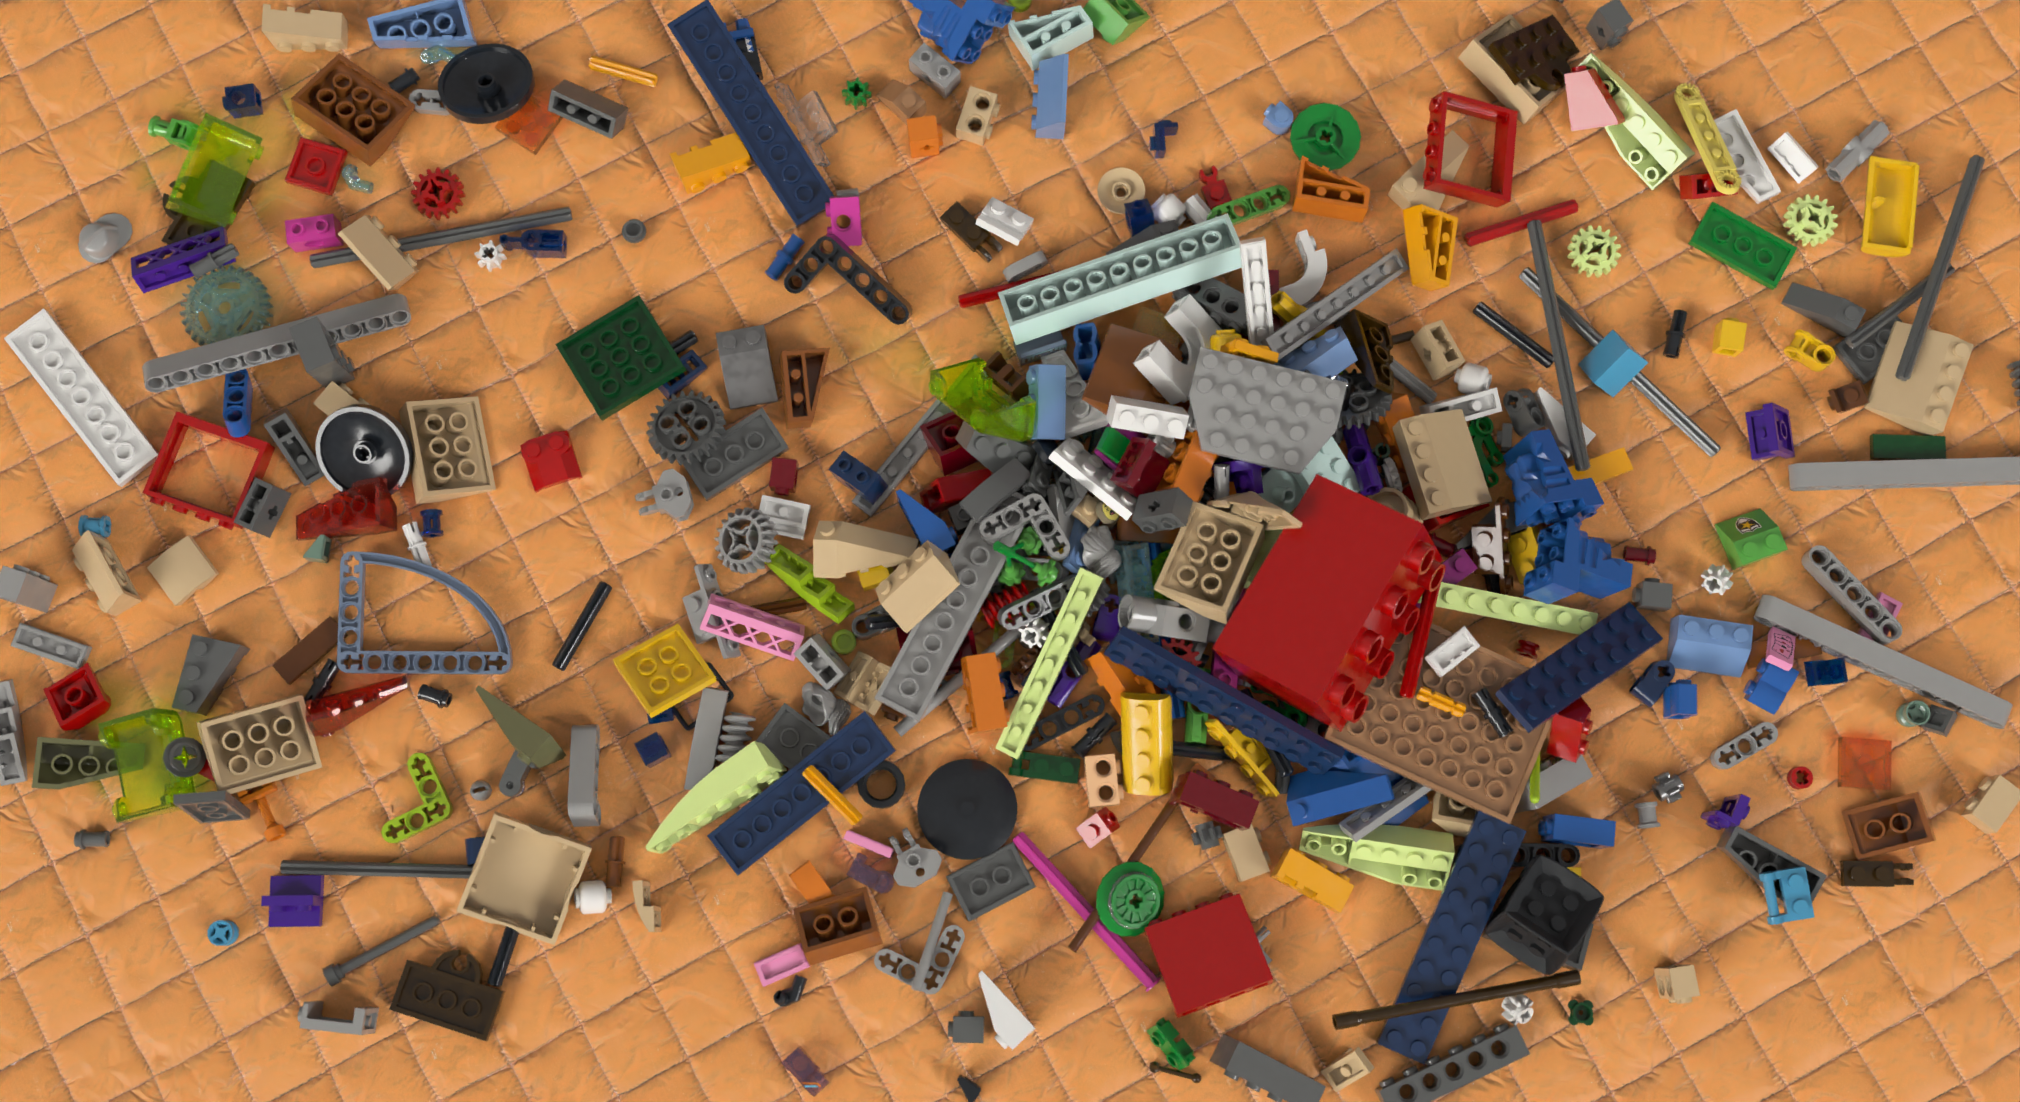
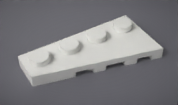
M1737 109L1715 119L1714 122L1733 159L1737 173L1740 175L1739 177L1742 181L1740 186L1757 204L1778 195L1781 190Z
M1061 350L1041 357L1042 364L1066 365L1065 439L1107 426L1106 415L1082 400L1086 383L1082 380L1066 352Z

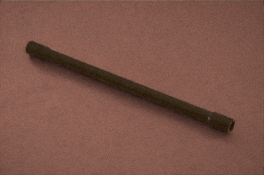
M1576 969L1555 973L1551 976L1362 1011L1333 1014L1332 1020L1335 1030L1345 1029L1380 1020L1552 988L1580 985L1581 976Z

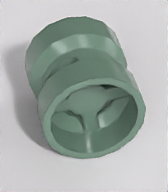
M1919 700L1904 703L1898 707L1896 718L1904 727L1922 725L1930 718V708L1926 703Z

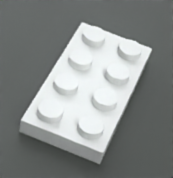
M1070 437L1053 451L1049 457L1051 461L1125 520H1128L1133 515L1138 499L1110 481L1114 470L1107 468L1099 457L1091 455L1079 441L1072 440Z

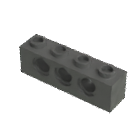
M1215 278L1172 291V297L1175 301L1190 294L1217 324L1223 323L1229 329H1235V333H1241L1248 337L1243 293Z

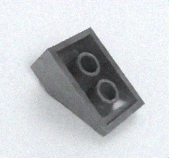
M764 325L716 333L730 410L778 402L769 344Z

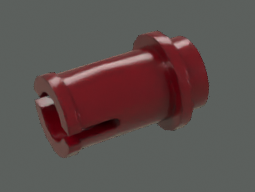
M1434 532L1432 534L1429 533L1438 552L1449 558L1455 548V544L1437 537Z
M1625 545L1623 559L1625 561L1643 562L1649 566L1650 563H1655L1656 549H1652L1651 546L1639 548Z

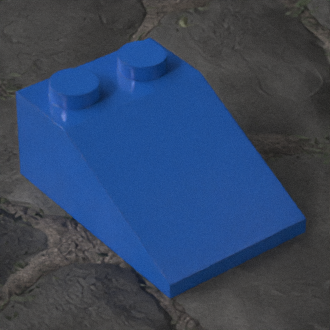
M901 489L896 491L897 500L916 538L919 539L920 546L928 540L945 553H953L958 544V537L953 527L948 528L942 519Z

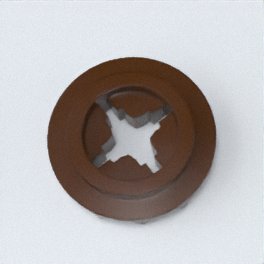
M1034 645L1012 666V673L1015 676L1019 673L1023 675L1035 664L1043 647L1040 648L1038 645Z

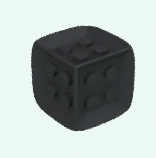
M1536 855L1524 867L1520 877L1513 883L1491 917L1485 933L1498 946L1526 965L1541 973L1552 975L1566 963L1570 954L1580 944L1602 906L1604 896L1592 884L1559 862L1544 855Z

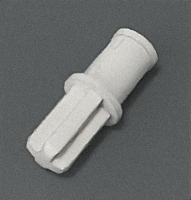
M412 522L411 525L410 523L403 525L402 529L409 545L407 549L411 551L414 561L432 566L425 547L427 543L423 542L418 523Z

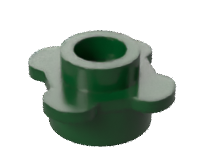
M1585 1000L1584 1002L1569 1001V1023L1571 1025H1577L1578 1023H1584L1587 1026L1591 1025L1594 1021L1593 1003L1590 1000ZM1580 1010L1583 1011L1582 1015H1579L1578 1013Z

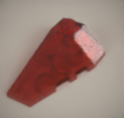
M381 477L359 480L353 483L352 487L344 492L339 491L333 495L334 498L323 504L318 503L296 516V540L299 541L314 540L320 535H325L329 538L397 531V506Z
M404 675L306 701V721L313 736H331L335 731L344 728L408 688L407 676Z

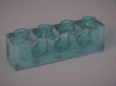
M1134 541L1115 544L1114 549L1122 556V563L1116 570L1119 603L1127 594L1154 598L1148 543ZM1134 631L1153 643L1159 642L1158 635Z

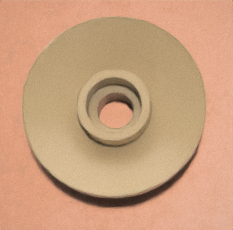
M1123 167L1114 168L1101 177L1097 189L1098 198L1107 210L1117 214H1127L1136 210L1143 202L1145 185L1142 178L1135 171ZM1122 190L1125 192V195L1119 197L1116 194L1117 191Z

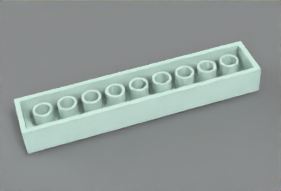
M1227 213L998 292L1015 345L1242 268L1240 240Z

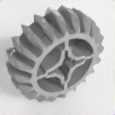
M746 507L744 510L739 508L735 510V513H728V520H721L723 527L716 529L720 534L719 537L714 538L719 542V545L714 549L720 552L717 558L723 561L722 565L730 568L733 572L748 574L757 573V569H765L764 562H772L769 556L776 553L773 546L779 543L777 540H774V537L779 533L773 530L776 524L769 521L770 517L767 514H764L761 510H753ZM750 523L749 526H745L743 530H740L743 525ZM749 552H752L748 558L741 560L744 555L747 556Z

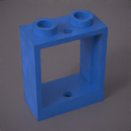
M1552 814L1543 816V820L1539 821L1538 835H1541V842L1571 844L1597 849L1614 847L1616 821Z

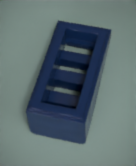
M693 350L679 358L688 374L681 373L678 375L679 381L675 378L668 381L671 386L666 382L658 387L668 400L671 399L672 394H678L707 369L708 366ZM690 360L696 367V369L693 370L688 365L687 361Z

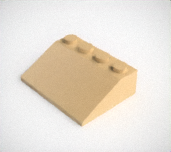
M1509 14L1474 38L1458 58L1508 109L1518 111L1517 119L1524 125L1566 89V85L1562 88L1560 87L1557 91H1548L1537 86L1531 79L1516 86L1513 84L1488 49L1492 42L1524 28Z
M1895 321L1868 394L1870 403L1865 404L1864 408L1924 436L1942 433L1974 345L1956 336L1927 329L1912 375L1907 381L1897 379L1895 374L1912 324Z
M478 396L410 401L402 406L399 410L401 425L406 431L413 449L411 478L416 504L442 502L496 490Z
M1462 409L1409 417L1399 420L1392 427L1421 520L1492 502Z
M1193 501L1187 525L1181 527L1154 590L1206 618L1227 624L1264 542V525Z
M301 694L196 722L218 791L226 790L228 793L233 794L322 768L304 697Z

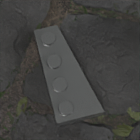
M1738 826L1725 829L1716 845L1763 889L1764 886L1763 882L1759 879V873L1804 866L1813 903L1827 877L1824 873ZM1776 879L1773 882L1777 902L1783 906L1779 879Z
M1222 1034L1210 1059V1062L1226 1069L1224 1075L1238 1081L1239 1077L1247 1080L1245 1086L1257 1092H1260L1261 1088L1268 1091L1267 1097L1276 1102H1282L1283 1099L1287 1102H1319L1326 1088L1323 1084L1225 1034Z

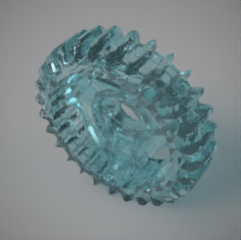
M221 265L219 272L214 269L211 271V274L203 275L201 280L193 277L196 284L194 286L187 285L191 290L190 293H182L187 302H180V305L186 309L179 312L185 318L181 323L187 327L185 329L186 333L191 335V339L197 342L199 346L263 330V326H271L266 321V318L273 317L272 313L268 311V309L273 308V305L268 301L272 297L266 292L268 290L267 287L252 272H246L241 267L236 269L230 265L227 270ZM224 283H240V289L217 288L218 285ZM223 302H229L231 305L229 312L226 314H220L218 310ZM203 311L211 327V330L207 332L204 331L199 322V312ZM253 311L254 314L252 316V319L250 320L248 325L239 332L240 328Z

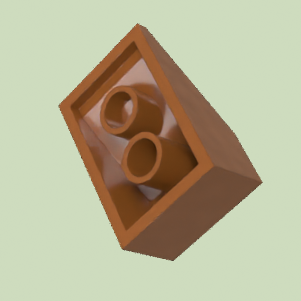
M1920 792L1842 811L1857 860L1936 841Z

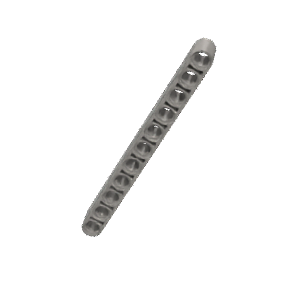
M392 294L145 362L142 366L144 385L148 391L157 393L298 355L299 352L289 328L316 316L337 344L404 326L411 320L408 300L402 294Z
M2020 457L1796 463L1788 465L1791 491L2020 485Z
M1762 595L1753 617L1757 622L1770 628L1774 626L1795 637L1800 635L1799 640L1802 638L1805 640L1810 639V642L1814 643L1815 647L1821 646V650L1825 653L1997 729L2005 728L2013 707L2010 702L1777 597Z

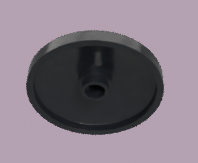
M482 44L462 51L447 63L438 80V93L445 109L453 117L467 123L488 124L506 119L519 111L532 95L535 77L529 60L519 50L503 44Z
M366 404L348 405L328 416L318 430L315 450L319 466L328 481L342 493L359 500L375 501L394 494L408 480L413 467L412 445L402 425L386 411Z
M975 759L955 760L938 768L924 783L918 798V820L927 840L941 853L961 860L979 859L998 850L1010 837L1017 819V799L1009 780L994 766Z

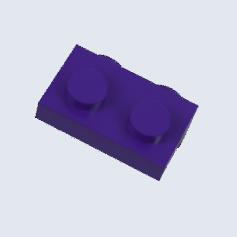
M1743 794L1725 797L1720 810L1703 812L1700 818L1707 821L1706 825L1717 830L1739 826L1741 820H1744L1750 811L1748 804L1751 798Z

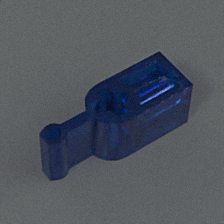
M531 229L525 231L521 237H509L505 234L500 236L499 242L507 251L525 249L529 256L535 258H566L568 238L563 230Z

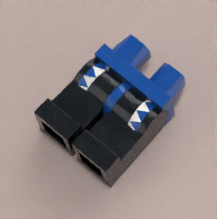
M747 18L737 19L735 21L736 30L729 31L759 80H764L753 28L750 27Z

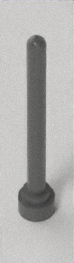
M432 916L341 965L339 963L328 965L323 968V974L330 986L342 982V978L345 977L346 973L437 926L440 920L437 916Z

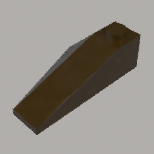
M1353 309L1336 323L1334 328L1336 329L1341 326L1358 359L1354 362L1371 385L1391 394L1394 391L1393 371L1390 369V364L1393 363V356L1390 355V350L1393 348V340L1388 324Z

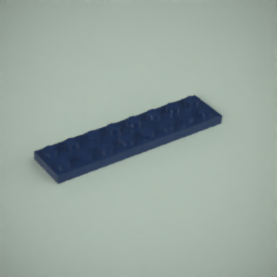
M1628 602L1500 688L1495 695L1525 730L1530 733L1656 646L1663 638L1639 611Z
M864 711L707 836L738 876L830 804L802 775L808 766L813 765L842 794L897 750L867 711Z

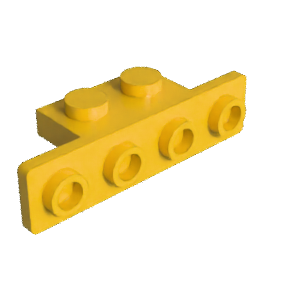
M1537 525L1533 527L1527 526L1526 531L1512 535L1510 543H1507L1508 551L1512 553V562L1520 585L1523 584L1526 573L1536 567L1537 538L1540 533Z
M1208 719L1205 722L1209 728L1208 733L1215 740H1219L1225 747V753L1241 765L1239 767L1241 772L1246 777L1252 778L1256 783L1255 788L1265 797H1277L1280 794L1279 791L1262 773L1272 762L1263 744L1254 738L1243 735L1236 728H1233L1228 733L1217 719Z

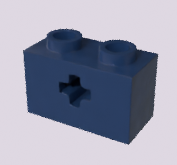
M844 450L829 468V471L840 483L872 505L875 504L888 487L878 473Z

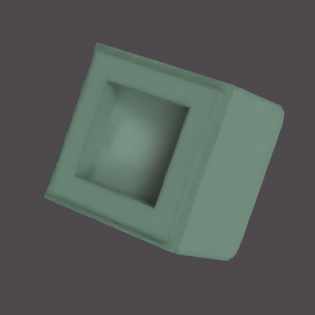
M320 535L303 555V558L312 562L327 563L329 561L332 540L325 535Z

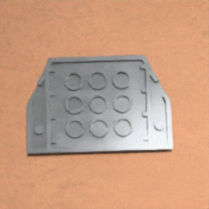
M1200 347L1188 398L1194 416L1201 451L1299 475L1336 432L1347 382Z

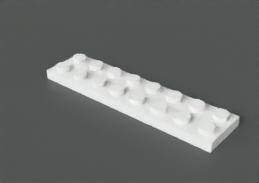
M43 308L4 338L118 486L123 487L156 461L159 454L47 310Z

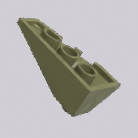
M479 685L477 686L476 691L512 746L518 752L516 757L527 766L532 763L536 767L541 768L564 759L566 756L565 752L551 734Z
M37 737L32 788L59 790L142 770L146 744Z

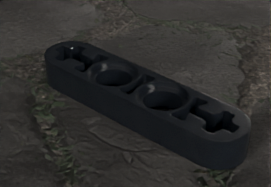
M1092 694L1036 722L1034 728L1038 727L1039 735L1044 740L1039 742L1038 737L1034 738L1031 741L1032 745L1028 747L1026 744L1023 751H1032L1097 718L1104 710V700L1100 696ZM1089 700H1093L1094 703L1099 702L1098 712L1094 713L1093 710L1085 712L1088 718L1083 719L1082 712L1077 706L1081 704L1082 709L1089 706ZM1072 710L1078 714L1079 718L1075 724H1068L1065 721L1064 715L1067 711ZM1046 722L1054 723L1057 728L1055 734L1051 736L1044 734L1042 731L1043 724ZM1032 730L1030 736L1035 734L1036 732Z

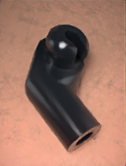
M795 975L790 988L782 991L779 990L774 994V1002L782 1007L798 1002L802 996L807 978Z

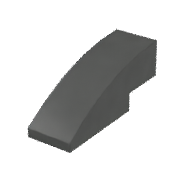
M1015 457L960 502V507L978 524L1030 479L1031 473Z

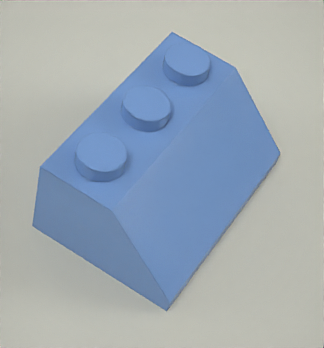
M1061 54L1040 61L1039 70H1034L1033 84L1038 85V93L1033 92L1032 107H1037V115H1032L1031 129L1036 130L1035 138L1064 139L1069 54Z
M1030 365L1026 374V381L1029 385V395L1026 398V407L1029 409V419L1026 422L1028 440H1065L1066 365Z
M1686 615L1675 616L1670 619L1667 661L1671 662L1676 669L1740 678L1751 652L1753 625Z

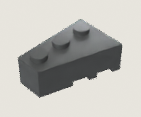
M317 316L289 328L306 372L326 388L331 381L340 386L341 383L345 384L355 379L352 372L356 370L350 357H346L344 351L339 348Z
M965 417L956 436V440L992 473L998 471L1015 457L1029 470L1036 455L1033 444L1028 439Z
M192 634L172 708L207 716L224 690V685L230 676L234 675L237 665L243 656L247 655L250 648Z

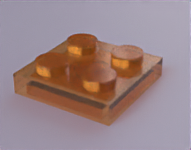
M531 95L527 103L519 111L506 119L500 120L495 128L501 134L536 155L563 117L548 111V105Z
M1839 737L1838 787L1890 791L1892 741Z

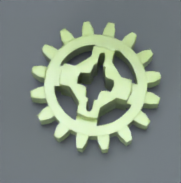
M1806 194L1802 199L1798 197L1787 207L1788 211L1783 217L1788 219V221L1783 224V227L1790 228L1787 236L1793 234L1795 236L1793 242H1797L1800 239L1802 240V246L1805 247L1810 242L1811 246L1815 247L1818 243H1825L1828 240L1827 238L1834 235L1833 230L1838 224L1833 221L1838 215L1831 213L1835 208L1834 206H1826L1827 199L1820 202L1819 195H1815L1811 199L1809 194Z
M1589 225L1586 231L1581 228L1577 235L1574 234L1570 239L1572 243L1567 246V249L1572 251L1567 258L1574 259L1571 267L1578 266L1579 274L1586 271L1588 278L1593 273H1595L1596 278H1599L1602 272L1607 275L1611 268L1614 269L1618 263L1615 260L1621 257V254L1616 252L1621 248V245L1614 244L1617 236L1610 237L1611 230L1609 229L1605 233L1602 232L1600 225L1596 230H1593L1592 225ZM1579 246H1580L1581 249H1582V253H1581V254H1580V252H1579ZM1600 249L1598 252L1590 253V254L1588 255V253H1589L1590 251H1594V250Z

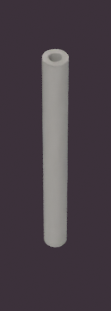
M943 892L911 986L913 990L921 991L953 896L951 893Z

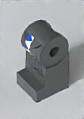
M516 749L499 783L501 793L509 797L521 795L525 790V780L531 768L539 769L532 763L527 766L516 757L518 755Z

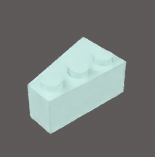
M1081 5L1051 11L1050 15L1037 17V15L1029 16L1030 19L1017 22L1010 20L1008 23L1009 37L1032 71L1039 68L1040 61L1065 54L1094 38L1093 22Z

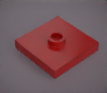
M300 137L284 181L291 185L332 196L348 152L341 148Z

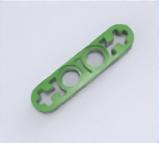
M1283 185L1269 187L1216 206L1208 213L1207 220L1215 218L1216 215L1221 216L1228 213L1234 226L1281 209L1289 202L1290 192ZM1275 194H1276L1277 196L1280 195V196L1282 197L1281 200H1280V198H1277V199H1274V200L1270 201V199H1271ZM1253 200H1261L1264 205L1263 209L1256 208ZM1234 206H1240L1244 211V216L1236 215Z

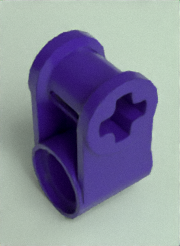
M1109 594L1104 599L1105 603L1098 610L1092 631V636L1096 640L1110 643L1119 632L1118 609L1121 599L1114 594ZM1110 600L1114 601L1113 605L1117 607L1112 612H1108V607L1105 606Z

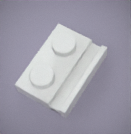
M992 197L982 210L981 215L977 217L975 224L1018 246L1021 239H1023L1032 226L1034 218Z
M762 495L759 510L770 517L769 521L776 524L773 530L779 533L777 535L804 540L811 505Z

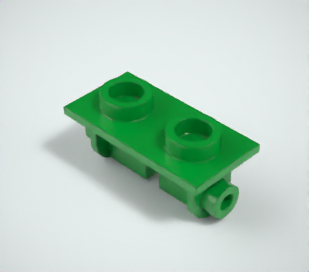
M1164 1017L1157 1021L1156 1025L1146 1030L1150 1035L1152 1043L1163 1051L1168 1063L1178 1071L1189 1066V1063L1196 1058L1193 1055L1194 1051L1184 1038H1181L1177 1043L1173 1040L1179 1035V1032Z

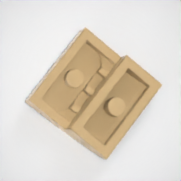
M191 535L174 544L147 567L175 606L182 605L196 590L204 589L219 574Z
M858 651L849 666L852 671L839 682L833 693L875 716L882 704L875 700V696L891 667Z
M643 880L632 881L636 907L645 927L649 932H662L661 907L651 906L650 882Z

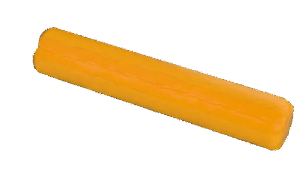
M591 56L589 61V68L594 71L655 87L658 81L657 74L597 56Z
M813 765L808 766L803 771L802 775L851 825H856L862 819L863 815Z

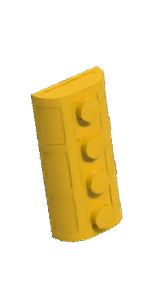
M1875 156L1869 157L1861 243L1862 252L1884 257H1903L1910 254L1911 248H1913L1920 167L1918 163Z
M1121 692L1123 790L1136 795L1152 796L1167 794L1173 790L1174 783L1171 695Z

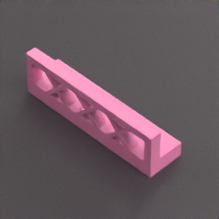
M711 593L700 629L794 661L796 656L793 653L799 649L802 643L805 625ZM711 614L721 617L724 624L717 627L707 623ZM736 624L745 625L748 632L741 635L736 634L731 626ZM763 631L769 634L771 640L764 643L757 641L755 634ZM789 640L795 644L792 651L789 652L781 649L778 643Z

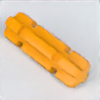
M1425 686L1419 688L1416 696L1418 700L1422 702L1428 701L1429 705L1445 712L1451 711V714L1457 717H1461L1465 713L1466 705L1464 703L1454 702V699L1436 691L1431 692L1432 689Z

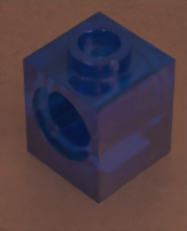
M253 83L224 87L223 106L234 118L263 115L261 92ZM245 98L242 104L237 105L240 99Z
M1147 198L1124 204L1126 225L1131 237L1155 224L1154 213Z
M658 732L635 743L643 762L649 768L672 757L665 741Z

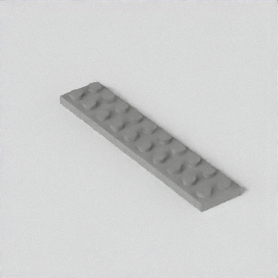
M1015 492L985 518L1026 496ZM1033 500L1030 501L1029 508L1023 510V506L1019 507L1023 511L1024 518L1028 517L1026 511L1035 509L1037 503ZM1011 511L1006 514L1005 519L1008 523L1015 524L1019 521L1020 516L1018 513ZM1001 517L998 518V525L994 527L990 526V524L986 525L985 533L990 532L991 535H994L995 529L1000 525L1002 530L1006 529L1002 524ZM971 519L950 558L960 585L912 628L877 692L875 700L920 723L1006 563V556L993 549L994 543L999 541L1009 547L1014 546L1025 525L996 541L988 542L980 535L979 527L981 522L976 524Z

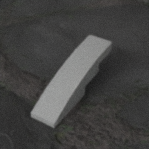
M13 679L0 681V785L4 786L28 780L23 728Z
M706 687L702 691L684 789L691 790L716 765L717 760L715 756L718 754L717 747L723 731L722 726L724 724L728 690Z

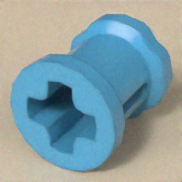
M88 515L80 516L78 523L80 536L90 530L103 537H109L112 525L111 519L107 515H103L101 518H89Z

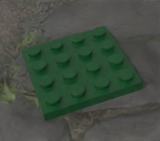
M639 295L555 344L602 421L686 371Z

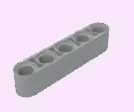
M1816 545L1802 556L1803 567L1875 642L1887 645L1902 635L1903 630L1899 621L1828 548ZM1812 554L1819 556L1820 564L1812 559ZM1830 572L1837 575L1838 582L1830 578ZM1848 590L1854 592L1856 596L1855 600L1849 598L1847 594ZM1865 608L1872 611L1873 619L1865 614ZM1883 627H1887L1891 631V637L1884 634Z

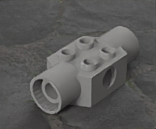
M1127 594L1122 598L1118 609L1120 628L1125 626L1132 631L1165 637L1216 643L1226 624L1206 618L1178 602Z

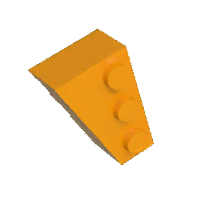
M1295 848L1284 850L1270 877L1335 913H1341L1354 888V885L1349 883L1350 878L1339 872L1335 875L1327 870L1328 866L1317 860H1310L1305 857L1306 854Z

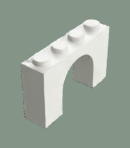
M1190 294L1174 302L1164 317L1184 339L1189 354L1188 364L1185 365L1177 360L1160 340L1143 348L1133 363L1171 405L1181 401L1184 403L1189 400L1188 396L1200 347L1210 349L1211 335L1216 334V330H1222Z

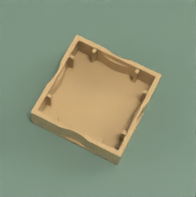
M495 811L456 912L491 924L508 926L520 934L555 945L568 912V905L574 889L580 881L592 846Z

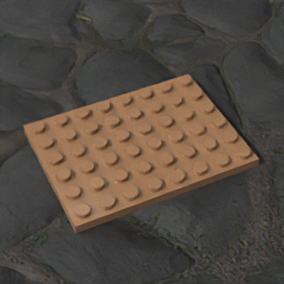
M1431 623L1415 696L1411 699L1404 698L1399 693L1414 629L1408 635L1399 633L1390 648L1394 652V660L1390 670L1382 679L1373 677L1364 692L1369 697V701L1362 717L1356 723L1347 721L1341 732L1328 726L1323 738L1442 795L1510 824L1551 726L1553 717L1528 733L1498 699L1495 693L1530 668L1480 646L1445 675L1439 677L1424 657L1454 633ZM1425 686L1432 689L1431 692L1436 691L1454 699V702L1464 703L1466 705L1465 713L1463 716L1457 717L1452 715L1451 711L1445 712L1429 705L1428 701L1422 702L1418 700L1416 696L1419 688ZM1484 687H1487L1497 706L1501 705L1503 709L1501 712L1514 729L1502 738L1498 737L1489 720L1484 719V712L1472 696Z

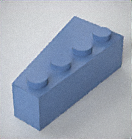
M434 0L367 18L373 41L380 49L478 46L465 0Z
M1340 326L1327 331L1315 340L1305 342L1301 347L1291 351L1273 365L1333 378L1358 359Z

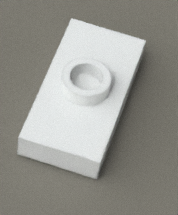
M1788 131L1767 148L1798 184L1819 167Z
M1464 626L1424 658L1436 674L1442 677L1479 648L1480 645Z

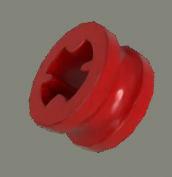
M1519 640L1518 644L1520 647L1515 650V653L1526 658L1537 659L1536 651L1540 650V646L1530 641Z
M1807 767L1792 768L1787 774V782L1794 789L1808 788L1813 782V774ZM1796 772H1797V774H1800V773H1803V774H1804V776H1803V778H1802L1803 781H1804V783H1803V782H1799V783L1796 782V780H1797V778H1798L1797 775H1796Z

